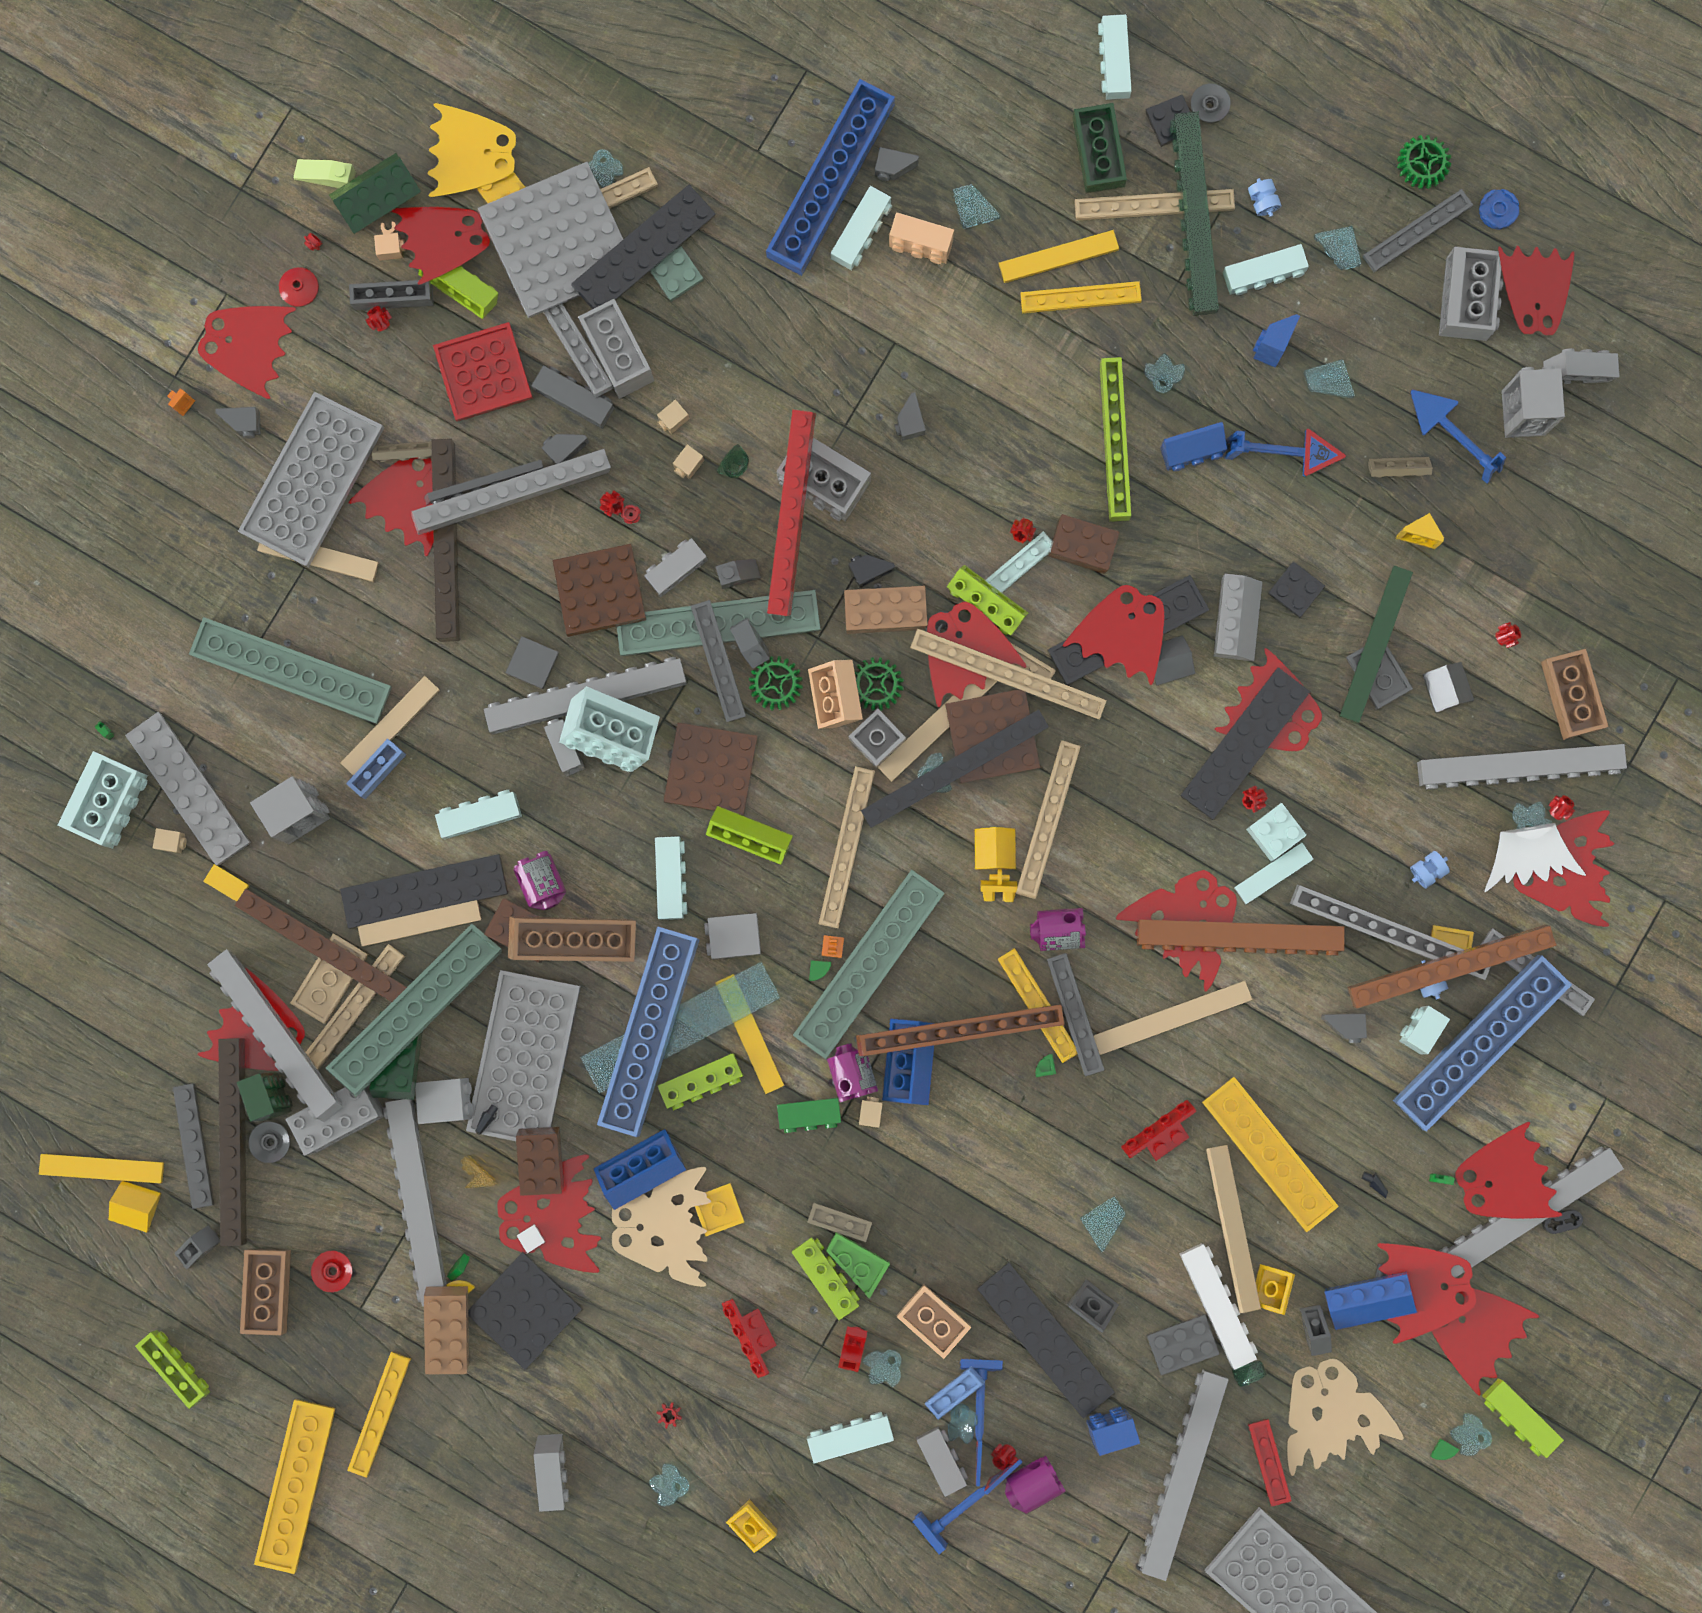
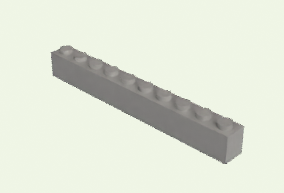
M601 449L412 511V519L417 533L420 535L609 473L611 467L605 450Z
M670 657L664 659V663L650 662L641 669L631 667L625 669V673H608L605 675L606 678L598 679V677L586 679V683H569L566 685L567 688L559 689L558 687L547 689V693H530L527 695L528 698L520 699L519 697L508 699V703H491L488 705V708L484 709L489 732L493 735L567 716L571 699L586 686L618 700L625 701L687 685L680 658Z
M1618 744L1420 760L1417 762L1419 786H1426V789H1437L1438 785L1446 784V788L1458 787V783H1466V786H1476L1482 781H1486L1487 785L1499 784V780L1515 783L1519 782L1520 778H1527V781L1540 780L1539 777L1547 776V780L1560 779V775H1567L1568 778H1577L1583 773H1588V777L1600 776V772L1616 775L1621 774V770L1627 768L1625 745Z
M1300 885L1296 886L1290 901L1292 905L1432 960L1464 950ZM1490 967L1468 974L1486 980Z
M226 949L207 965L211 969L209 973L216 982L219 981L221 983L220 989L227 997H231L233 1000L231 1002L232 1006L244 1015L242 1017L244 1023L254 1029V1037L259 1042H263L265 1045L264 1051L269 1057H273L276 1060L274 1064L281 1073L284 1072L287 1078L285 1080L289 1086L296 1088L298 1099L303 1104L306 1103L310 1108L308 1113L311 1117L325 1122L343 1108V1104L235 954Z
M401 1099L386 1102L383 1112L385 1119L389 1121L387 1135L389 1140L392 1139L391 1156L393 1160H396L397 1168H394L396 1180L400 1182L398 1196L400 1201L403 1200L402 1217L404 1221H407L408 1229H405V1234L412 1248L409 1249V1256L411 1262L414 1261L415 1265L413 1278L415 1282H418L419 1290L416 1291L417 1300L421 1302L423 1307L426 1287L446 1286L447 1283L414 1101Z
M1602 1146L1596 1148L1591 1152L1592 1156L1589 1158L1579 1159L1574 1163L1575 1167L1572 1169H1564L1557 1174L1558 1178L1555 1180H1547L1542 1183L1544 1186L1557 1191L1549 1200L1548 1205L1550 1208L1557 1212L1622 1171L1624 1168L1611 1148H1603ZM1490 1217L1487 1224L1484 1226L1482 1224L1477 1225L1471 1229L1472 1233L1467 1237L1464 1235L1454 1240L1455 1244L1450 1248L1447 1246L1443 1247L1439 1251L1467 1260L1472 1268L1547 1218L1511 1219ZM1455 1265L1451 1269V1274L1455 1278L1465 1272L1464 1268L1460 1265Z
M1204 1369L1196 1376L1195 1385H1197L1195 1394L1191 1393L1188 1402V1405L1191 1406L1189 1414L1185 1413L1182 1421L1184 1430L1183 1433L1178 1434L1176 1440L1178 1449L1176 1454L1173 1453L1170 1459L1172 1468L1170 1474L1166 1473L1164 1479L1165 1491L1164 1494L1160 1493L1157 1505L1160 1507L1158 1513H1154L1151 1520L1152 1532L1147 1534L1144 1546H1147L1146 1552L1141 1554L1138 1566L1141 1567L1140 1570L1143 1574L1164 1581L1167 1579L1229 1380L1225 1376Z

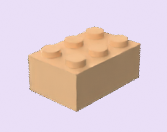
M896 212L889 234V247L899 253H903V251L911 253L915 258H928L935 264H946L953 243L954 229Z
M834 660L808 669L818 729L837 728L863 719L852 660Z
M925 1284L922 1285L897 1314L899 1320L943 1359L971 1328L970 1324Z

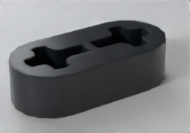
M1566 1210L1560 1212L1562 1216L1547 1218L1542 1222V1227L1546 1232L1557 1234L1579 1228L1582 1225L1583 1217L1576 1210ZM1570 1214H1572L1573 1216H1577V1220L1574 1221V1225L1571 1222L1565 1223L1564 1221L1565 1219L1571 1218ZM1550 1219H1552L1553 1221H1560L1561 1223L1555 1225L1554 1230L1551 1227H1548V1224L1551 1223Z

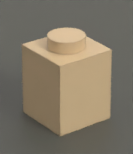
M676 399L657 414L659 419L658 425L664 432L668 430L671 434L689 420V415Z
M687 444L673 462L674 472L682 478L686 476L691 479L704 462V457Z
M156 828L153 849L182 854V849H185L187 843L185 834Z
M867 1097L866 1100H862L859 1125L880 1126L882 1103L879 1102V1098Z

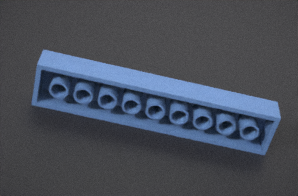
M657 927L598 1119V1126L634 1137H640L698 947V938Z
M1537 955L1393 1101L1422 1130L1427 1132L1572 984L1542 955Z

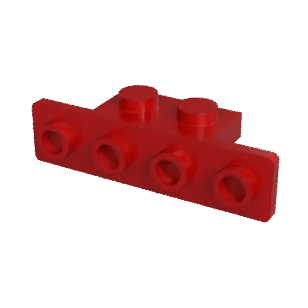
M1188 1100L1178 1104L1172 1111L1161 1116L1158 1121L1146 1127L1134 1138L1129 1139L1121 1146L1122 1150L1129 1158H1132L1147 1148L1152 1157L1157 1161L1189 1138L1181 1122L1196 1112L1195 1107Z
M733 1299L723 1302V1313L729 1319L732 1331L741 1343L742 1352L750 1361L752 1372L758 1378L768 1375L769 1371L761 1354L777 1345L759 1308L741 1316Z

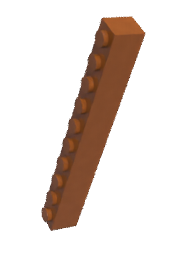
M1138 920L1137 946H1142L1144 950H1154V946H1162V950H1175V947H1183V951H1195V948H1203L1204 952H1216V948H1222L1224 952L1231 953L1236 952V949H1244V953H1256L1257 950H1265V954H1277V950H1283L1285 954L1290 955L1297 954V951H1306L1305 955H1318V952H1326L1327 956H1338V952L1344 951V926Z
M1542 925L1348 986L1347 988L1353 1007L1360 1008L1557 945L1551 927L1549 925Z
M1051 1005L856 1035L859 1056H867L1064 1025L1062 1006Z

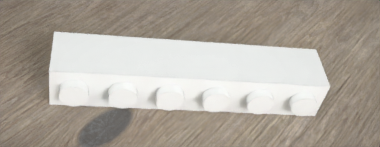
M1201 1243L1179 1253L1231 1367L1235 1370L1257 1360L1255 1356L1258 1353L1253 1341L1249 1343L1246 1335L1249 1334L1244 1322L1240 1323L1237 1317L1240 1315L1236 1304H1231L1228 1298L1231 1296V1293L1226 1284L1222 1285L1220 1280L1222 1273L1218 1265L1214 1266L1211 1261L1213 1254L1209 1246L1205 1247Z

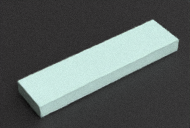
M1043 531L988 577L986 581L1003 593L1048 555L1052 543L1051 539Z
M1300 843L1234 887V889L1246 905L1312 861L1313 858L1304 844Z

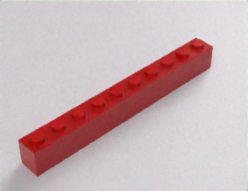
M792 410L768 614L791 615L816 413Z

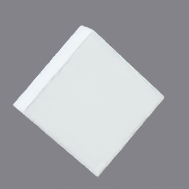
M535 1224L517 1235L527 1253L546 1242Z

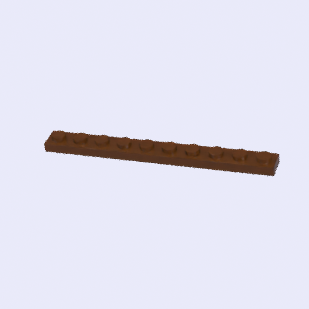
M246 888L234 905L390 1002H393L407 988Z

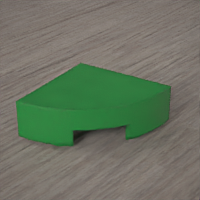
M102 721L95 725L97 731L104 738L111 740L115 736V733Z
M811 960L809 981H816L824 977L830 969L831 962Z
M1049 1054L1039 1061L1035 1071L1036 1077L1056 1074L1053 1054Z
M1431 1173L1429 1181L1454 1185L1455 1178Z
M464 1253L452 1266L447 1277L450 1280H455L463 1274L470 1257Z
M1440 1438L1430 1457L1437 1460H1447L1455 1456L1459 1449Z

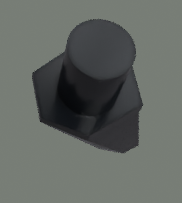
M491 1104L487 1112L483 1111L475 1130L479 1135L495 1119L493 1116L498 1108Z
M1364 1171L1361 1179L1369 1182V1187H1372L1386 1199L1388 1190L1378 1174L1375 1172L1372 1175Z

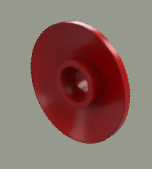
M301 267L292 268L285 272L280 279L279 293L282 299L291 306H306L318 294V280L308 269ZM296 282H300V286L298 288L294 287V284Z
M326 1251L320 1254L314 1260L311 1267L313 1282L319 1289L325 1292H337L345 1288L350 1282L353 1272L350 1260L338 1251ZM331 1267L336 1268L337 1272L335 1275L330 1273Z

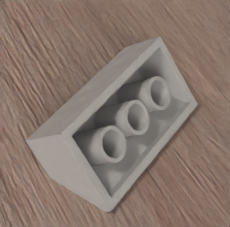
M1223 575L1213 657L1254 661L1262 581L1243 575Z

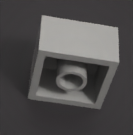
M879 709L848 736L849 740L876 768L906 741V737Z

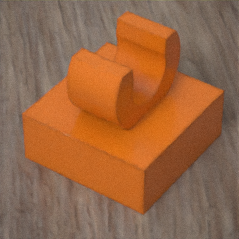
M179 389L177 393L171 390L167 396L171 399L168 405L182 416L185 415L195 402L182 389Z
M824 935L821 956L842 958L844 938Z

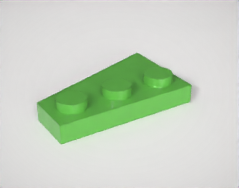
M838 1232L835 1233L826 1248V1252L870 1299L890 1262Z

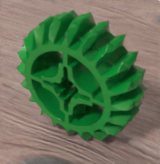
M1419 135L1417 140L1413 137L1410 139V143L1406 142L1404 144V148L1400 149V156L1397 158V161L1400 162L1397 169L1402 170L1400 176L1406 175L1405 183L1411 180L1412 187L1415 184H1419V189H1422L1425 184L1426 188L1430 189L1431 185L1436 187L1439 181L1443 182L1445 180V176L1450 172L1448 168L1451 167L1452 163L1449 162L1451 155L1446 154L1449 148H1442L1444 141L1438 144L1437 137L1432 141L1430 140V135H1427L1425 140L1422 135ZM1418 150V157L1409 161L1410 153ZM1421 160L1427 161V165L1424 162L1422 163ZM1439 164V170L1430 175L1431 167Z
M770 656V663L767 664L765 661L763 662V667L760 665L756 666L759 670L758 672L755 670L751 671V674L756 677L749 678V682L755 683L749 686V690H756L751 696L752 698L759 696L756 703L759 704L764 701L763 708L771 704L770 710L773 711L774 706L778 705V710L780 711L782 710L781 704L784 703L786 708H789V700L792 703H796L793 695L800 697L801 694L796 689H803V685L797 684V682L803 681V678L796 677L800 674V670L793 671L796 666L795 663L787 666L789 659L786 658L784 663H781V656H778L777 662H774L773 656ZM772 668H781L787 671L788 674L776 675ZM766 672L769 680L763 687L759 688L760 678ZM771 675L776 681H781L779 683L781 692L775 686H770V684H773ZM792 679V688L785 695L783 686L788 680ZM774 691L780 699L768 698L763 693Z
M872 657L871 664L869 665L866 660H863L865 667L863 668L858 664L856 667L860 672L855 671L860 704L863 701L865 702L863 706L865 710L868 708V705H872V712L875 711V706H879V710L882 712V705L884 704L887 709H890L888 702L891 701L895 705L897 701L893 697L901 698V694L897 690H904L903 686L898 685L904 682L903 678H897L901 675V671L893 672L897 666L894 664L889 668L890 660H886L885 665L882 664V657H879L878 663H875V659ZM881 669L885 672L879 676H874L868 671ZM862 676L869 683V687L864 693L860 689ZM889 676H891L894 683L891 693L884 686ZM872 680H876V682L877 680L881 681V688L877 689L876 687V689H872ZM874 693H879L885 698L872 700L868 697Z

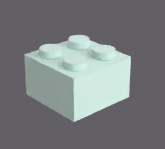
M1282 803L1246 829L1270 861L1275 860L1306 836L1305 832Z
M1422 1006L1420 1009L1416 1008L1410 1017L1413 1019L1409 1026L1406 1025L1402 1029L1400 1042L1419 1054H1429L1450 1019L1430 1006Z

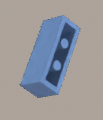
M387 738L346 784L360 797L366 799L406 754Z

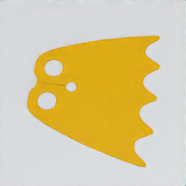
M433 104L441 112L442 118L430 126L439 135L440 141L437 145L429 148V152L436 155L439 160L438 165L428 171V175L438 181V187L428 195L429 197L478 188L499 181L512 174L515 160L512 157V149L516 145V135L511 129L478 114L442 104ZM501 134L509 138L508 144L503 147L496 143L497 137ZM490 149V155H485L484 150ZM500 158L505 159L508 164L507 168L502 171L495 167V162Z

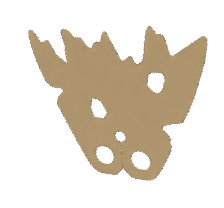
M706 1167L690 1169L653 1188L650 1198L642 1194L616 1210L612 1208V1222L618 1227L612 1233V1246L614 1250L656 1272L663 1271L668 1266L669 1275L677 1281L693 1286H706V1283L698 1278L700 1272L691 1268L686 1260L707 1262V1257L703 1254L702 1247L696 1243L700 1239V1235L706 1233L707 1230L691 1223L690 1219L693 1215L688 1212L691 1207L711 1202L705 1192L695 1190V1186L705 1173ZM682 1194L684 1196L683 1204L675 1206L671 1201L672 1197ZM623 1208H628L631 1211L632 1215L628 1221H622L619 1218V1212ZM638 1224H642L644 1227L642 1231H638L637 1228H625L637 1227ZM623 1234L630 1235L632 1243L628 1247H623L619 1243V1238ZM653 1236L662 1238L664 1245L653 1246L651 1238Z
M1337 1359L1321 1362L1317 1370L1311 1366L1299 1369L1294 1375L1289 1425L1298 1432L1291 1435L1287 1441L1288 1466L1292 1476L1295 1474L1297 1465H1303L1304 1455L1308 1449L1311 1451L1314 1468L1319 1469L1321 1463L1327 1460L1329 1453L1333 1455L1338 1454L1345 1460L1347 1440L1354 1441L1356 1435L1362 1437L1372 1455L1380 1447V1434L1399 1440L1404 1439L1398 1425L1371 1393H1356L1358 1387L1356 1376ZM1333 1366L1337 1368L1339 1374L1336 1379L1330 1380L1326 1377L1325 1372L1328 1367ZM1305 1375H1310L1314 1379V1385L1310 1388H1305L1301 1384V1378ZM1323 1388H1326L1328 1390V1395H1322L1321 1390ZM1315 1407L1322 1409V1418L1318 1421L1315 1420L1312 1414V1409ZM1361 1414L1369 1419V1426H1360L1357 1420Z

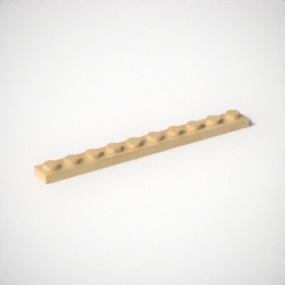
M920 629L916 630L910 646L911 649L1100 720L1107 701Z

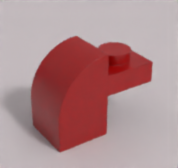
M847 1326L838 1368L855 1372L859 1371L868 1331L859 1327Z

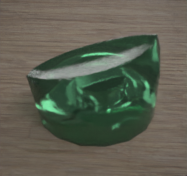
M739 444L727 452L718 466L717 473L730 478H737L746 471L749 457Z
M1260 1360L1235 1370L1232 1369L1233 1376L1239 1387L1254 1383L1267 1375L1265 1367Z

